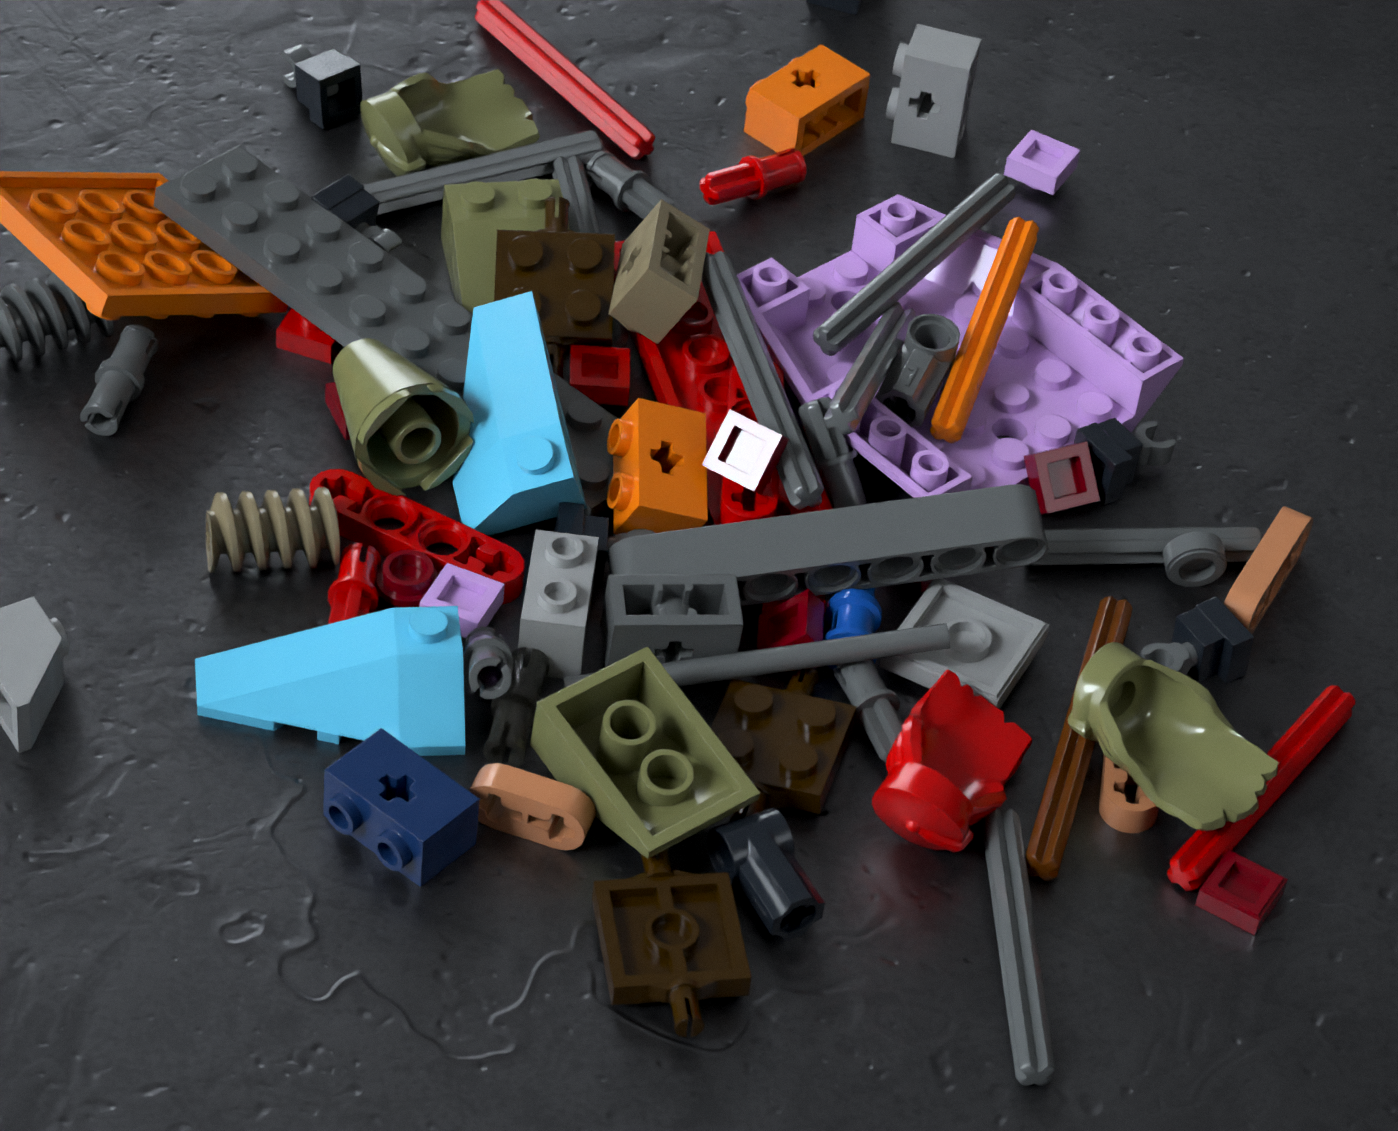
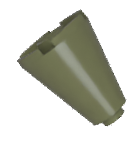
M359 339L348 344L340 351L333 364V377L356 462L363 475L375 488L392 495H405L402 489L421 485L423 490L426 491L437 487L457 472L469 455L473 443L469 436L471 422L474 423L473 413L468 408L464 399L456 391L376 339Z

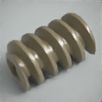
M318 487L315 490L310 506L303 490L300 488H293L290 491L285 507L278 492L274 489H269L265 492L260 508H258L250 491H242L239 494L235 509L232 508L226 493L217 492L213 497L210 510L206 511V553L210 573H215L221 554H227L234 572L241 571L246 553L253 554L259 571L266 570L271 552H278L284 569H291L296 551L303 550L310 568L317 567L322 549L329 550L335 567L339 563L340 533L338 514L331 494L325 487Z

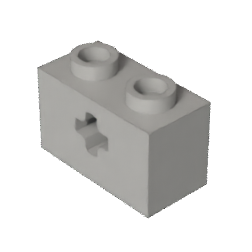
M917 24L910 43L899 44L892 74L901 77L900 87L892 88L886 109V119L894 121L891 143L951 158L955 157L967 124L981 39Z
M535 530L520 620L516 673L560 679L567 676L581 675L594 589L599 537Z

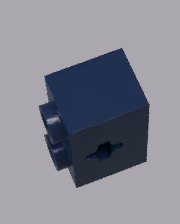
M382 728L324 770L323 815L340 833L351 835L374 852L387 868L392 871L401 872L419 887H422L476 844L480 799Z

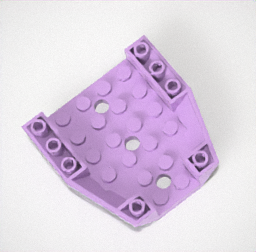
M897 194L857 214L851 251L799 277L793 275L772 257L737 274L768 352L774 362L783 370L784 378L801 405L822 397H830L831 399L834 397L883 314L834 356L824 354L820 346L814 342V330L944 218L945 214ZM980 229L897 301L904 310L913 308L917 316L937 314L952 320L960 332L956 355L1002 240ZM1032 252L960 440L955 443H949L944 439L936 440L930 433L931 419L942 391H939L923 424L913 427L909 426L874 396L855 431L845 435L848 445L856 449L859 454L913 498L1004 485L1022 484L1030 486L1024 455L1074 444L1077 429L1095 422L1098 424L1112 418H1116L1127 430L1132 432L1181 368L1184 358L1063 266ZM997 436H1010L1013 438L999 439Z

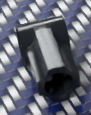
M771 808L709 829L707 846L716 873L728 872L731 885L739 884L771 935L782 936L784 941L802 936L809 927L823 917L825 902L796 860L794 841L790 828L778 810Z

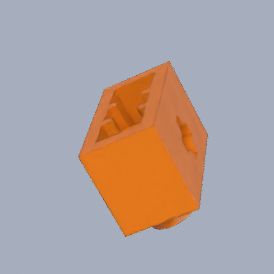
M820 44L801 57L794 58L788 65L765 79L758 80L749 88L745 102L747 110L744 132L777 153L789 148H795V151H799L802 156H805L864 118L871 74Z
M638 398L621 419L617 418L614 420L607 438V451L610 455H613V477L607 492L608 507L613 509V534L628 533L635 529H647L655 533L702 527L708 521L707 467L702 465L707 455L706 413Z

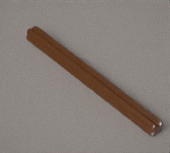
M1107 596L1100 601L1077 681L1087 662L1101 647L1111 642L1124 644L1133 611L1130 602L1126 599L1118 601L1113 596ZM1075 688L1025 854L1028 876H1039L1044 881H1051L1058 876L1095 746V741L1083 738L1068 724V717L1073 708Z

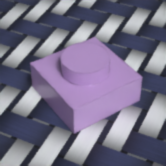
M1030 130L1007 157L1004 175L1025 183L1030 188L1054 195L1077 168L1080 150Z
M446 563L419 602V607L458 606L461 636L466 638L474 629L482 626L487 627L503 603L505 584Z

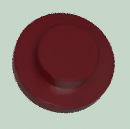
M399 550L390 554L378 569L376 589L379 596L389 604L397 607H419V602L439 574L427 555L416 550Z

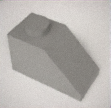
M34 596L0 608V725L18 753L32 748L64 684L63 656L69 654V642L61 622L56 617L49 619Z

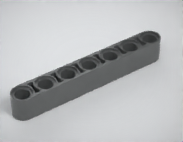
M1014 484L633 536L614 543L608 550L607 558L610 575L736 574L740 605L746 606L788 600L807 589L818 596L838 593L844 589L851 588L869 589L1020 568L1040 561L1047 554L1049 547L1035 490L1030 486Z

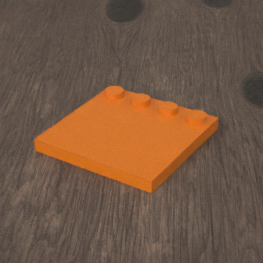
M0 171V223L86 303V308L95 316L106 320H119L121 316H148L155 319H165L168 315H195L202 318H211L214 314H241L248 317H256L259 313H283L288 308L286 303L154 207L156 188L168 182L161 173Z

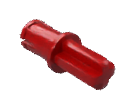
M789 148L762 158L749 155L743 157L738 165L708 173L700 180L699 189L703 193L704 201L713 206L745 196L756 200L763 198L767 191L803 182L807 173L806 163L802 154L799 151H795V148Z
M363 543L350 544L342 551L338 578L333 581L328 590V602L331 606L328 624L373 613L378 606L379 594L375 583L377 571L381 566V556L374 547L368 546L365 562L359 561Z

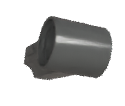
M922 314L914 317L908 324L905 342L875 396L878 401L911 427L923 424L939 391H942L956 357L960 339L959 329L954 322L937 314Z

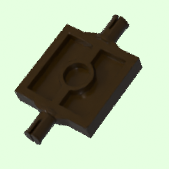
M551 197L544 202V229L536 231L497 229L494 302L526 292H533L550 361L553 365V372L564 380V353L570 352L571 345L612 347L613 317L609 315L614 286L615 234L579 233L568 230L569 201L559 197V216L556 218L555 197Z
M809 668L806 673L805 669L794 670L785 690L732 679L711 729L759 790L760 796L756 802L735 812L729 822L762 812L765 808L790 807L816 814L821 813L856 725V706L812 697L815 685L820 678L816 668Z
M668 848L649 859L640 853L644 867L643 873L628 879L594 881L592 902L611 1004L669 1002L675 1022V1033L681 1037H686L689 1024L690 1035L693 1037L700 1034L705 1027L698 1000L749 996L752 977L729 873L691 874L672 870L667 851Z

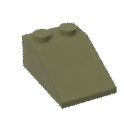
M527 179L524 181L487 183L474 181L466 184L444 185L441 241L455 302L472 314L474 307L494 302L497 229L525 231L544 229V202L546 199L555 197V217L559 216V197L563 196L558 179Z
M648 646L537 702L530 742L532 748L557 781L571 785L584 792L595 805L596 818L647 859L759 800V790Z

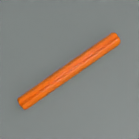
M1015 217L1007 225L931 419L930 433L936 440L944 439L949 443H955L963 435L1037 242L1039 228L1033 220L1025 221L1021 217Z

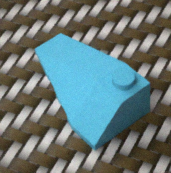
M526 292L474 307L463 399L473 413L474 423L471 422L469 433L473 443L469 455L457 472L453 474L452 482L462 524L490 536L557 517L559 502L584 504V509L587 508L533 292Z
M458 606L389 608L195 659L197 715L271 731L282 727L284 724L315 730L317 731V740L339 744L342 736L364 741L382 728L420 756L465 755L464 666Z

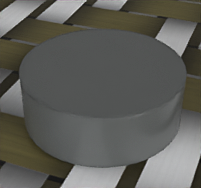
M1198 531L1182 534L1172 539L1163 550L1166 575L1171 582L1180 586L1199 587L1207 585L1218 579L1227 568V558L1223 542L1217 535L1209 532Z

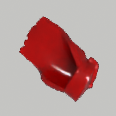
M948 669L915 704L909 716L905 719L904 724L901 725L902 731L898 734L887 756L886 767L888 776L872 797V806L877 816L891 830L905 840L924 848L949 850L955 853L962 851L973 839L974 833L969 829V826L992 813L1006 801L1007 797L1003 786L1017 771L1025 753L1032 744V738L1015 722L1004 723V711L991 704L982 695L974 696L973 689L968 684L961 686L960 679L956 673Z

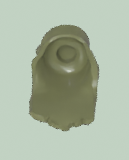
M499 69L452 83L439 82L428 73L416 74L396 84L388 92L363 100L360 104L363 124L370 143L383 163L396 176L425 169V167H438L533 144L540 138L532 113L521 98L514 97L515 90L510 84H505L504 75Z
M1117 642L1107 643L1101 647L1087 662L1077 681L1073 708L1068 717L1069 726L1083 738L1099 742L1104 755L1126 771L1157 807L1200 831L1222 828L1227 821L1237 822L1245 819L1247 816L1253 815L1259 808L1257 797L1266 792V782L1277 775L1278 761L1271 758L1258 746L1244 739L1222 714L1210 692L1198 681L1152 660H1145Z

